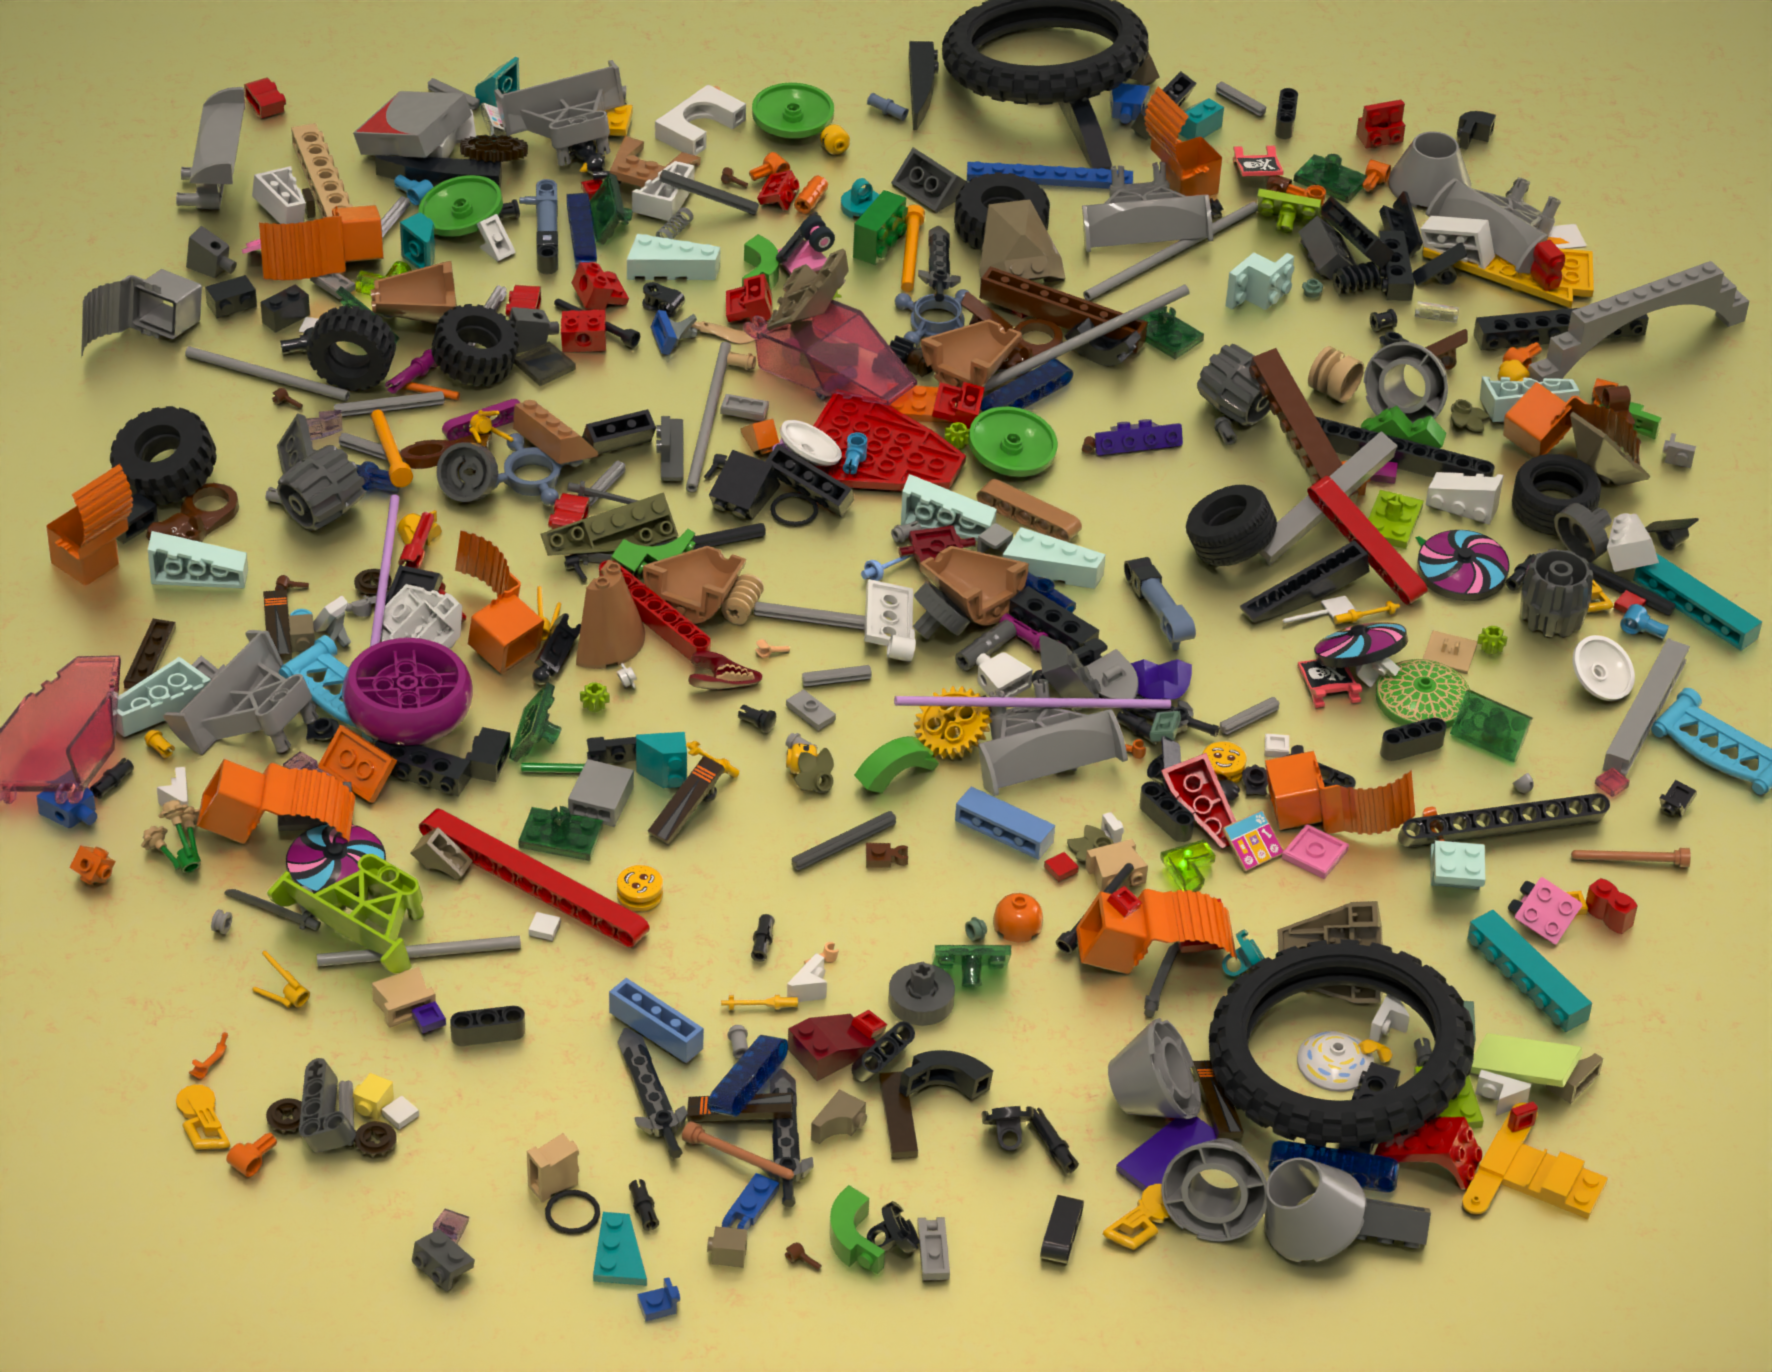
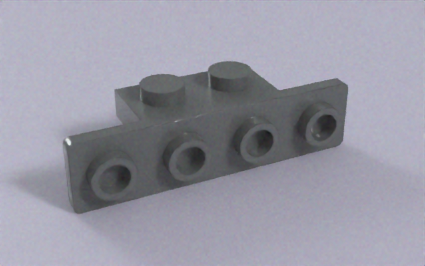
M661 416V425H656V439H661L656 440V453H661V480L682 481L683 419H670V416Z

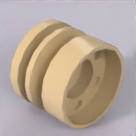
M1327 346L1318 354L1311 366L1308 375V386L1323 394L1327 393L1329 397L1341 403H1345L1354 395L1361 383L1364 374V363L1349 355L1345 356L1343 352L1337 351L1331 346Z

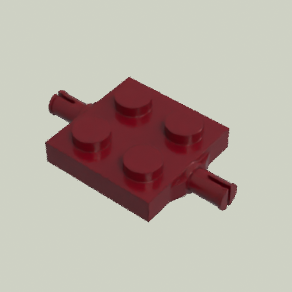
M953 525L909 531L911 546L899 547L898 552L900 557L913 555L920 567V562L930 557L934 558L935 561L940 551L950 546L958 548L976 547V540L974 537L961 539L956 534Z

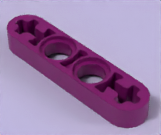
M510 399L480 410L500 412L495 419L491 420L492 427L497 428L514 422V406L520 403L518 399ZM479 410L446 421L442 426V432L449 441L472 435L469 432L471 428L469 427L470 421L475 414H478Z

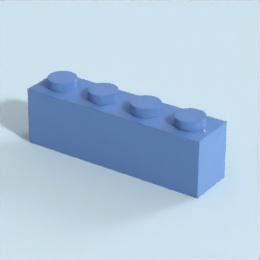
M972 786L956 803L955 821L1038 860L1054 843V824Z
M625 978L609 991V1013L683 1062H689L703 1050V1027L628 978Z

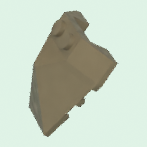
M1030 199L988 205L981 262L979 264L980 280L990 266L1028 280L1044 279V283L1065 280L1062 258Z
M840 249L831 253L818 274L807 264L795 268L784 284V297H779L777 301L780 304L778 311L776 309L773 310L766 328L770 331L825 313L836 291L846 281L844 278L849 271L846 251Z
M1571 413L1570 417L1578 459L1589 465L1595 473L1599 474L1598 477L1607 484L1611 481L1615 485L1620 486L1650 478V475L1639 464L1632 461L1628 454L1625 455L1621 448L1605 433L1576 413Z
M1378 901L1350 902L1277 930L1278 952L1296 946L1298 949L1306 948L1309 942L1326 940L1327 944H1338L1340 939L1358 940L1359 945L1370 946L1372 942L1383 945ZM1335 985L1311 989L1352 1003H1381L1382 1001L1381 991L1366 987Z

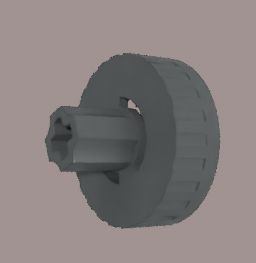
M457 443L450 446L443 452L437 464V480L441 489L448 497L456 501H479L491 493L498 480V465L495 457L490 450L477 443ZM462 462H464V463L461 465V467H460V469H459V475H460V478L465 482V485H464V483L459 479L458 473H457L458 467H459V465H460Z
M1572 503L1555 516L1556 532L1569 551L1575 552L1576 555L1585 558L1589 562H1593L1607 551L1609 539L1605 528L1611 524L1612 520L1605 509L1598 507L1591 512L1583 505Z
M926 581L914 594L915 599L927 611L913 627L926 639H929L941 624L957 636L970 624L971 620L930 582Z
M923 961L904 966L891 977L888 1004L892 1013L900 1020L912 1025L927 1026L941 1022L952 1012L955 985L950 975L942 968Z

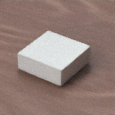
M1265 734V756L1283 757L1289 754V735Z
M536 912L529 927V936L553 941L561 923L560 917Z
M400 1096L382 1108V1115L396 1128L401 1129L419 1117V1110L403 1096Z

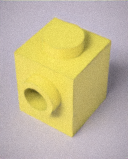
M369 1073L362 1084L357 1085L353 1092L355 1111L363 1116H369L378 1120L382 1115V1108L394 1100L393 1082Z

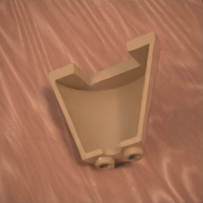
M451 261L375 280V289L371 290L373 314L377 313L438 324V320L446 311L457 306Z
M988 319L921 339V349L926 365H931L936 373L934 378L939 383L962 388L964 381L984 387L1014 348L1021 342L1022 333L1011 328L1005 332L1001 324Z
M704 546L644 565L643 577L645 585L690 622L696 624L711 618L719 610L744 568L746 559L733 554L729 559H726L721 550Z
M950 546L940 551L935 561L934 558L930 557L920 562V572L933 582L972 621L981 625H991L1000 621L1004 614L1009 613L1010 599L1018 591L1024 589L1029 564Z
M610 560L601 569V573L604 576L594 578L586 588L576 665L581 667L602 669L606 668L608 664H624L634 658L644 645L645 627L622 575L620 565Z

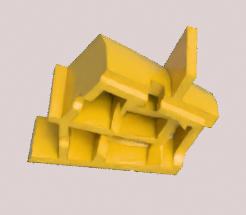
M436 510L430 512L434 515V522L425 542L427 546L430 545L433 538L438 537L442 533L441 527L435 523L437 522ZM416 513L406 515L398 524L397 531L405 545L411 543L421 516Z

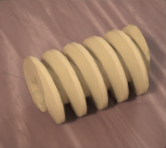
M743 574L737 578L721 605L722 614L729 622L742 625L747 621L755 603L758 602L764 591L762 581L750 574Z

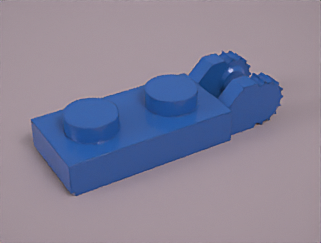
M756 1173L725 1215L721 1226L731 1228L736 1219H739L741 1221L737 1229H747L748 1231L779 1191V1182Z

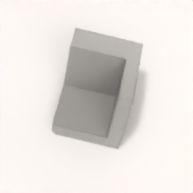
M997 523L993 524L978 536L977 552L984 553L989 548H993L1004 553L1013 540V533Z

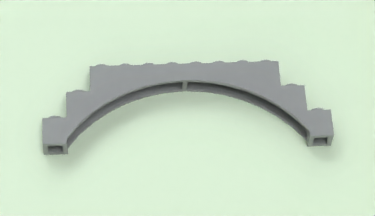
M1712 261L1703 263L1573 310L1571 312L1568 332L1550 338L1547 358L1529 364L1530 378L1538 382H1543L1544 378L1563 379L1570 369L1605 337L1632 320L1652 311L1676 305L1705 306L1715 310V316L1727 327L1745 321L1749 300L1737 290V286L1725 277L1724 272Z

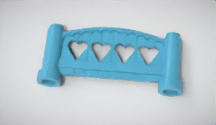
M323 635L315 640L313 646L282 665L281 669H279V674L286 679L295 674L303 675L312 694L313 702L338 720L359 729L348 716L344 703L340 701L342 699V688L337 695H333L330 693V690L323 688L327 685L343 684L348 670L347 666L334 657L337 655V647L330 637ZM326 671L322 682H315L312 677L307 676L309 673ZM362 732L364 739L370 743L377 742V740Z
M1684 688L1677 695V700L1653 723L1652 733L1657 737L1671 736L1682 748L1703 763L1725 774L1753 783L1752 789L1758 795L1767 793L1772 788V749L1700 709L1699 707L1702 704L1700 695L1694 689ZM1698 725L1697 736H1690L1688 732L1680 730L1681 727ZM1717 736L1718 746L1716 748L1709 747L1707 743H1702L1700 739ZM1738 748L1737 759H1731L1728 755L1720 753L1724 749ZM1756 758L1758 759V770L1752 771L1748 766L1741 765L1740 762Z

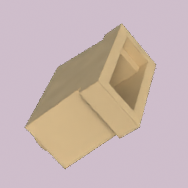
M1133 839L1087 850L1085 868L1089 874L1094 873L1099 891L1103 892L1127 863H1131L1134 866V870L1118 890L1123 886L1126 888L1146 883L1148 865L1136 852V844Z
M419 967L372 983L373 1001L384 1012L385 1022L389 1028L413 1020L412 1009L436 1001V994L432 987L426 988Z
M564 1133L540 1148L533 1147L527 1150L528 1186L541 1202L550 1199L551 1194L578 1185V1172L580 1171L578 1166L579 1149L576 1143L570 1141Z

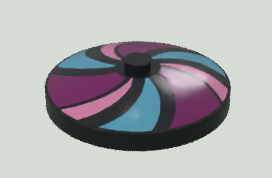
M1449 530L1430 537L1421 546L1417 559L1418 574L1427 587L1441 596L1460 601L1481 600L1497 593L1508 579L1510 566L1505 550L1495 540L1470 530Z
M1374 622L1354 625L1334 632L1320 640L1314 647L1315 657L1319 664L1327 667L1343 668L1370 664L1401 651L1408 643L1406 628L1397 623Z
M328 824L316 826L305 831L292 842L286 855V870L290 873L294 883L308 887L315 894L359 871L358 861L363 855L374 854L386 861L385 849L379 838L369 830L352 824L348 842L346 838L342 837L341 832L335 830L334 826L331 827ZM359 892L355 893L354 895L359 897Z

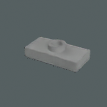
M339 273L310 278V281L338 299L356 290L355 283Z
M726 394L720 408V414L764 421L769 408V401Z
M804 689L786 700V706L817 731L836 720V714Z

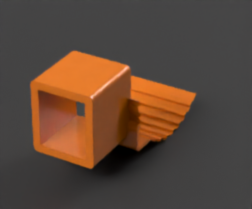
M1158 86L1154 95L1151 96L1150 102L1147 104L1148 108L1145 110L1146 116H1144L1146 122L1144 124L1147 127L1146 131L1151 136L1150 149L1161 159V162L1166 163V180L1170 183V189L1185 196L1207 194L1211 196L1219 193L1222 156L1202 137H1196L1184 142L1177 140L1179 137L1178 133L1181 132V127L1186 123L1189 116Z
M376 205L337 208L335 206L336 208L332 209L331 217H324L314 221L289 224L259 223L264 279H309L326 274L346 272L345 262L384 259L381 218Z
M1536 382L1505 414L1503 436L1532 457L1547 454L1564 438V435L1572 427L1570 415L1574 412L1605 433L1619 447H1623L1624 452L1628 453L1632 461L1638 464L1640 440L1637 438V432L1633 430V425L1628 423V419L1626 417L1623 418L1621 413L1614 412V409H1607L1602 405L1599 407L1595 404H1588L1578 396H1572L1565 402Z
M120 464L71 494L77 506L46 526L51 563L83 585L90 584L119 564L116 538L128 530L127 517L132 512L131 508H133L130 484Z
M460 531L455 571L479 578L478 580L486 582V585L488 587L491 586L492 591L497 593L496 600L493 599L489 605L471 617L468 645L500 674H503L540 649L544 620L519 598L521 582L510 573L507 559H504V554L499 552V548L493 546L491 541H486L482 536L478 537L474 533L469 534L466 531Z
M1314 751L1265 760L1268 791L1279 830L1321 822L1324 832L1327 834L1346 831L1350 833L1356 832L1361 835L1363 833L1372 835V833L1381 834L1384 831L1389 832L1393 828L1397 829L1401 824H1404L1408 819L1416 815L1412 770L1407 774L1405 773L1403 778L1395 780L1394 783H1388L1387 786L1363 790V788L1353 789V787L1346 788L1340 785L1324 787Z
M223 759L202 794L197 827L245 844L252 831L260 823V818L265 811L275 815L290 814L295 816L300 814L301 816L307 815L310 818H318L322 822H327L328 825L334 826L335 830L341 832L342 837L346 838L349 842L355 795L349 791L348 786L343 785L341 780H336L334 776H329L325 772L321 773L314 769L308 770L307 768L298 770V768L288 769L278 764L270 763L262 774Z
M1144 889L1138 897L1142 902L1141 906L1126 917H1123L1107 902L1111 894L1100 891L1076 928L1081 963L1129 974L1133 967L1139 964V960L1144 958L1152 941L1163 943L1184 942L1185 940L1208 941L1210 944H1217L1220 948L1224 947V950L1230 952V955L1237 960L1228 909L1223 906L1222 902H1218L1215 897L1211 898L1209 894H1201L1199 891L1177 890V892H1159Z

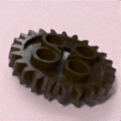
M486 134L476 135V137L470 136V138L461 140L460 152L464 157L476 159V161L512 162V160L527 157L528 144L524 140H518V138H512V136H496L495 134L492 136Z

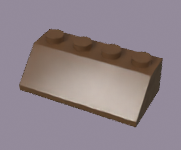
M525 400L523 403L515 404L513 429L558 464L598 456V452L586 440L536 401Z

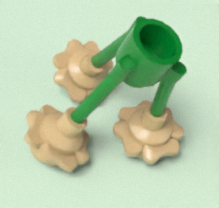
M171 800L163 804V811L158 816L159 818L165 817L171 820L173 826L177 828L183 848L177 852V858L166 848L167 844L164 842L168 830L163 826L159 828L151 826L150 829L145 830L144 841L141 846L146 850L156 847L169 858L175 870L181 869L183 873H189L201 865L193 832L195 829L194 825L198 821L199 809H194V807L187 804L181 805L179 800ZM183 828L188 832L191 848L188 845Z

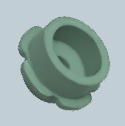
M1309 279L1302 284L1304 294L1310 298L1320 296L1323 284L1317 279Z
M972 917L971 921L966 922L965 931L971 941L978 939L981 941L985 938L987 926L983 920Z

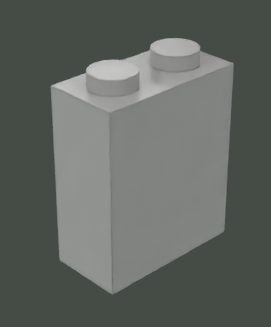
M587 759L568 798V816L615 827L634 788V770Z

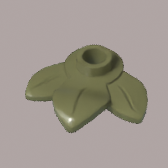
M1463 399L1456 400L1451 406V420L1455 425L1459 427L1466 426L1474 432L1484 431L1482 420L1489 418L1485 411L1472 407L1470 402Z
M823 748L817 757L807 752H801L798 758V766L801 772L794 778L797 785L803 790L813 789L817 793H825L833 786V777L830 773L834 767L830 751L827 748Z
M1085 825L1084 837L1067 839L1069 848L1077 853L1076 859L1086 862L1087 850L1114 844L1113 840L1106 836L1104 831L1090 825Z

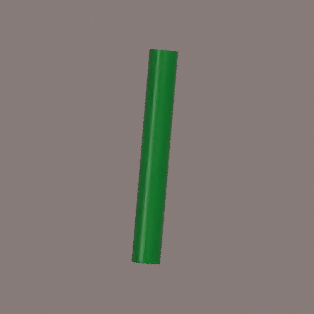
M521 763V772L581 773L585 764Z

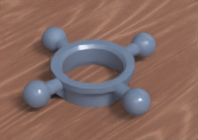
M961 289L957 291L955 298L945 295V299L942 302H936L934 294L923 296L915 302L906 293L898 294L895 298L896 307L900 310L910 309L913 311L910 322L915 332L909 331L903 338L915 342L917 347L920 344V338L923 336L930 337L964 327L965 318L962 313L961 302L965 293L969 291ZM928 309H944L952 312L956 317L946 322H932L924 319L920 314Z
M518 433L511 434L510 436L514 440L512 442L507 440V446L515 452L507 457L504 463V473L498 474V480L494 489L498 487L499 483L504 482L519 494L526 496L541 495L543 504L547 506L555 505L556 499H559V494L554 487L558 482L561 468L567 464L577 467L582 464L583 460L558 464L539 448H524L525 441L522 435ZM526 465H540L552 471L548 477L537 481L523 480L513 473L518 468Z

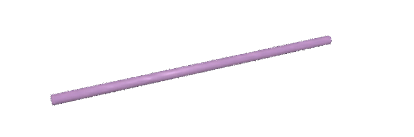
M391 495L370 647L380 643L400 499L398 495Z
M895 696L894 698L895 706L1171 708L1170 699Z

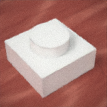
M1112 812L1103 814L1101 830L1113 840V843L1121 842L1122 834L1124 833L1121 821L1117 820Z

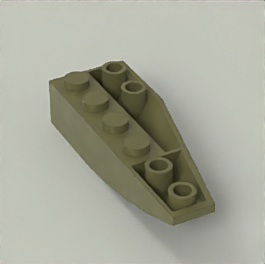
M664 492L540 534L548 556L612 552L618 548L623 539L637 545L650 546L679 536Z

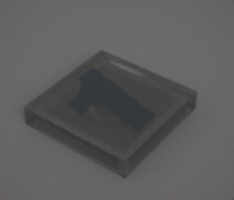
M550 341L515 357L514 364L539 386L576 369V363Z

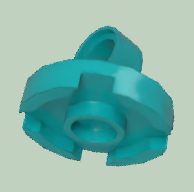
M859 178L853 183L852 188L842 195L841 210L849 218H853V215L861 216L879 194L873 190L872 185L865 178Z
M1245 929L1236 933L1237 940L1241 946L1236 949V956L1241 962L1240 969L1237 972H1231L1228 969L1227 962L1230 958H1233L1230 954L1222 962L1224 972L1230 976L1241 975L1251 966L1265 958L1253 939L1250 941L1246 939V936L1249 934Z

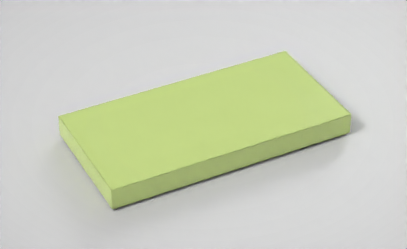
M1487 1033L1474 1054L1470 1073L1480 1074L1481 1070L1519 1081L1564 1087L1583 1054L1582 1047Z

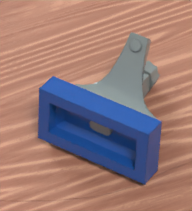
M657 311L651 324V330L661 354L670 355L680 339L695 338L697 336V329L691 327L697 321L694 314L681 322H674L668 318L666 311Z

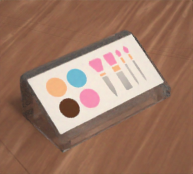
M481 103V115L489 135L507 136L498 107Z
M1417 301L1415 317L1457 323L1460 307Z

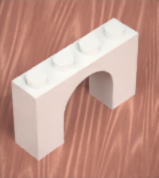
M708 84L655 121V138L681 152L696 156L706 149V131L689 122L695 119L706 118L734 129L746 120V103Z

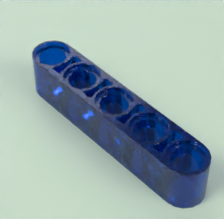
M588 193L567 194V211L575 265H579L580 262L597 263Z
M1052 359L985 396L981 402L980 410L984 412L995 407L1024 409L1069 384L1073 378V371L1058 359Z
M760 1035L711 1092L708 1102L709 1111L737 1117L784 1061L788 1052V1041L784 1038Z
M1285 1140L1275 1141L1271 1146L1268 1165L1271 1172L1286 1160L1306 1158L1347 1172L1365 1190L1389 1193L1397 1188L1399 1163L1393 1158Z

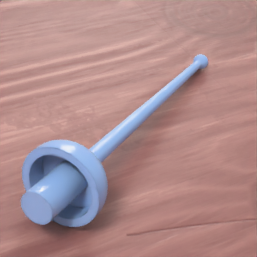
M913 555L899 557L882 565L876 560H869L865 563V570L861 571V576L865 580L869 578L870 580L880 581L883 578L884 569Z

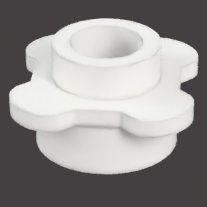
M621 663L622 669L617 671L619 679L625 688L632 685L635 689L636 686L633 681L637 680L636 675L631 667L626 669L625 665Z

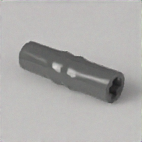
M1003 620L988 632L983 633L981 637L976 638L970 645L956 654L955 660L957 665L967 671L976 665V660L981 654L985 653L990 656L996 652L1001 646L1016 636L1017 631L1014 624L1009 620Z

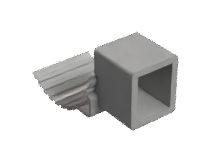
M160 269L147 279L129 275L121 281L110 284L106 283L103 286L100 285L98 288L92 289L83 300L81 359L87 343H91L92 340L97 339V337H103L106 334L111 335L112 333L123 332L129 327L139 330L148 336H155L157 339L159 334L171 339L176 338L200 321L201 284ZM163 300L173 303V307L163 303Z

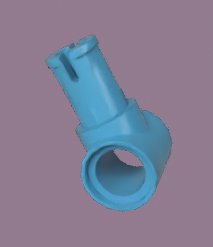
M398 175L394 180L395 187L405 191L410 202L416 206L420 204L425 194L433 188L431 182L426 179L418 182Z
M852 433L847 437L846 461L843 465L845 473L849 474L851 469V474H855L859 462H863L867 457V437L862 433Z
M1638 604L1630 605L1620 622L1622 630L1628 634L1644 633L1645 631L1661 639L1665 638L1669 628L1668 625L1650 619L1651 616L1648 615L1647 610Z

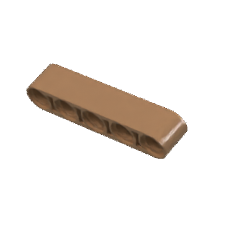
M991 479L977 492L978 502L997 509L996 513L1038 533L1069 542L1082 529V524L1076 516L1000 480Z

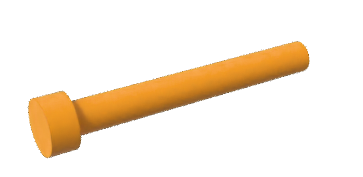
M919 205L907 206L908 212L905 217L907 230L901 289L905 292H910L914 289L919 227L923 225L925 219V211Z
M374 410L371 413V419L390 465L388 472L390 480L396 487H405L413 480L411 468L401 458L383 411Z

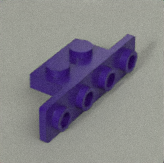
M1151 419L1139 420V424L1118 422L1117 426L1110 427L1111 431L1095 433L1096 454L1104 455L1183 445L1182 425L1180 423L1158 425L1152 422Z

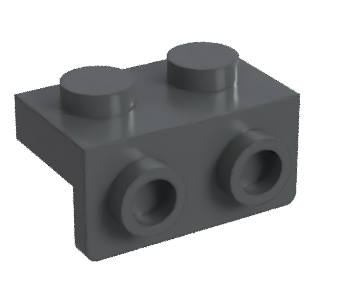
M440 1229L415 1241L412 1262L415 1266L421 1269L435 1284H438L446 1292L452 1288L453 1278L474 1268L475 1262L474 1258Z

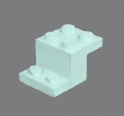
M1252 253L1229 272L1225 306L1233 310L1237 305L1247 300L1266 310L1272 304H1276L1292 288L1291 278L1294 271V256L1286 253L1277 262H1273L1256 253Z
M1436 840L1435 844H1431V886L1479 890L1480 887H1484L1486 880L1484 844Z

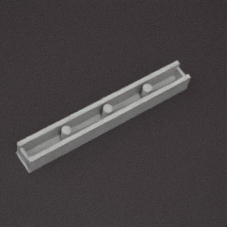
M1381 431L1329 477L1349 497L1394 457L1397 445ZM1309 495L1277 522L1274 537L1259 552L1267 560L1269 566L1326 517Z
M1670 638L1667 639L1606 752L1603 771L1626 777L1687 660L1684 658L1690 646Z

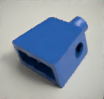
M1121 83L1119 87L1111 90V116L1120 119L1125 124L1130 123L1131 120L1135 121L1139 113L1148 104L1150 86Z
M73 772L36 796L39 814L66 828H72L81 821L87 825H92L97 819L92 791Z

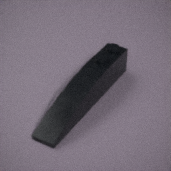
M909 41L908 59L913 130H917L925 118L933 95L934 75L938 74L939 70L938 50H934L933 41Z
M1085 97L1074 102H1058L1090 168L1111 170L1112 163L1089 99Z
M375 156L376 175L393 180L398 175H402L411 181L416 180L420 182L426 179L435 187L455 177L475 175L489 178L499 188L501 187L502 164L500 161L484 162V160L476 161V159Z
M1330 196L1321 207V215L1367 258L1382 268L1391 260L1395 252L1342 204Z
M1354 540L1240 605V609L1254 623L1283 615L1314 603L1370 572L1368 553Z

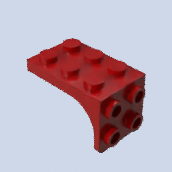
M1436 1117L1434 1120H1424L1422 1128L1408 1135L1402 1136L1400 1133H1397L1392 1141L1378 1144L1373 1156L1377 1163L1432 1162L1439 1164L1455 1176L1461 1189H1468L1471 1181L1474 1179L1477 1166L1482 1160V1149L1478 1146L1473 1130L1469 1127L1465 1117Z

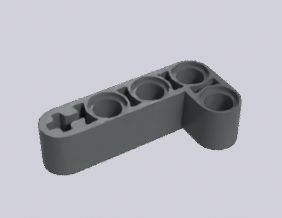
M316 1058L306 1066L299 1134L310 1149L316 1153L348 1145L356 1136V1130L346 1116L340 1111H335L338 1078L323 1058Z

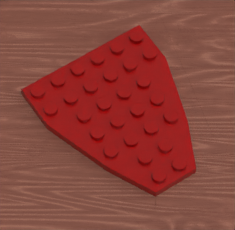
M840 388L836 389L813 425L832 438L842 453L841 459L835 465L813 466L851 488L903 491L910 474L945 489H950L966 462V455L928 427L879 399ZM852 433H862L867 437V457L863 462H859L855 474H851V469L849 474L843 471V465L846 461L847 437Z

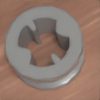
M218 909L212 918L211 930L214 932L220 930L221 934H226L232 923V913L226 912L224 914L223 910Z

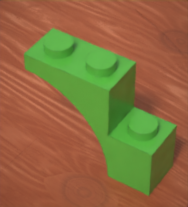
M1398 406L1385 409L1379 415L1367 418L1361 424V428L1378 433L1382 431L1386 435L1436 448L1443 447L1446 432L1431 415L1423 419L1419 418L1412 423Z
M687 529L676 540L660 546H641L623 539L611 556V560L620 564L633 576H636L637 573L641 575L643 573V566L693 550L696 545L694 542L695 532Z

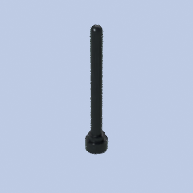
M559 298L554 301V305L564 311L582 310ZM606 321V331L620 337L626 346L631 348L637 346L641 337L638 331L634 329L624 330Z
M1131 863L1125 864L1103 892L1109 894L1116 892L1132 873L1134 866ZM1080 920L1071 931L1062 933L1056 940L1057 947L1066 954H1071L1078 946L1076 928Z

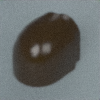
M915 349L908 354L906 367L913 374L923 377L933 371L931 365H926L922 349Z

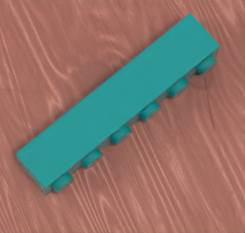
M1656 553L1659 563L1636 567L1633 578L1634 582L1675 603L1677 610L1740 651L1759 638L1762 626L1761 620Z
M1491 910L1470 921L1467 937L1470 943L1476 946L1490 962H1493L1502 971L1504 976L1514 982L1519 990L1525 993L1539 1009H1542L1556 1025H1559L1565 1032H1568L1589 1020L1592 1002L1498 913Z

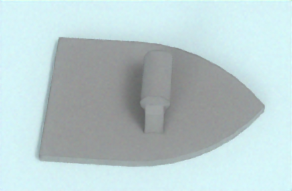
M1117 649L1086 666L1092 678L1097 679L1100 684V696L1106 699H1135L1138 691L1136 671Z

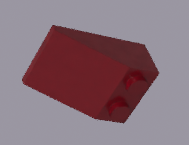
M851 1014L811 1017L788 1028L787 1049L816 1081L854 1063L876 1042L874 1038H867L851 1025L854 1018Z

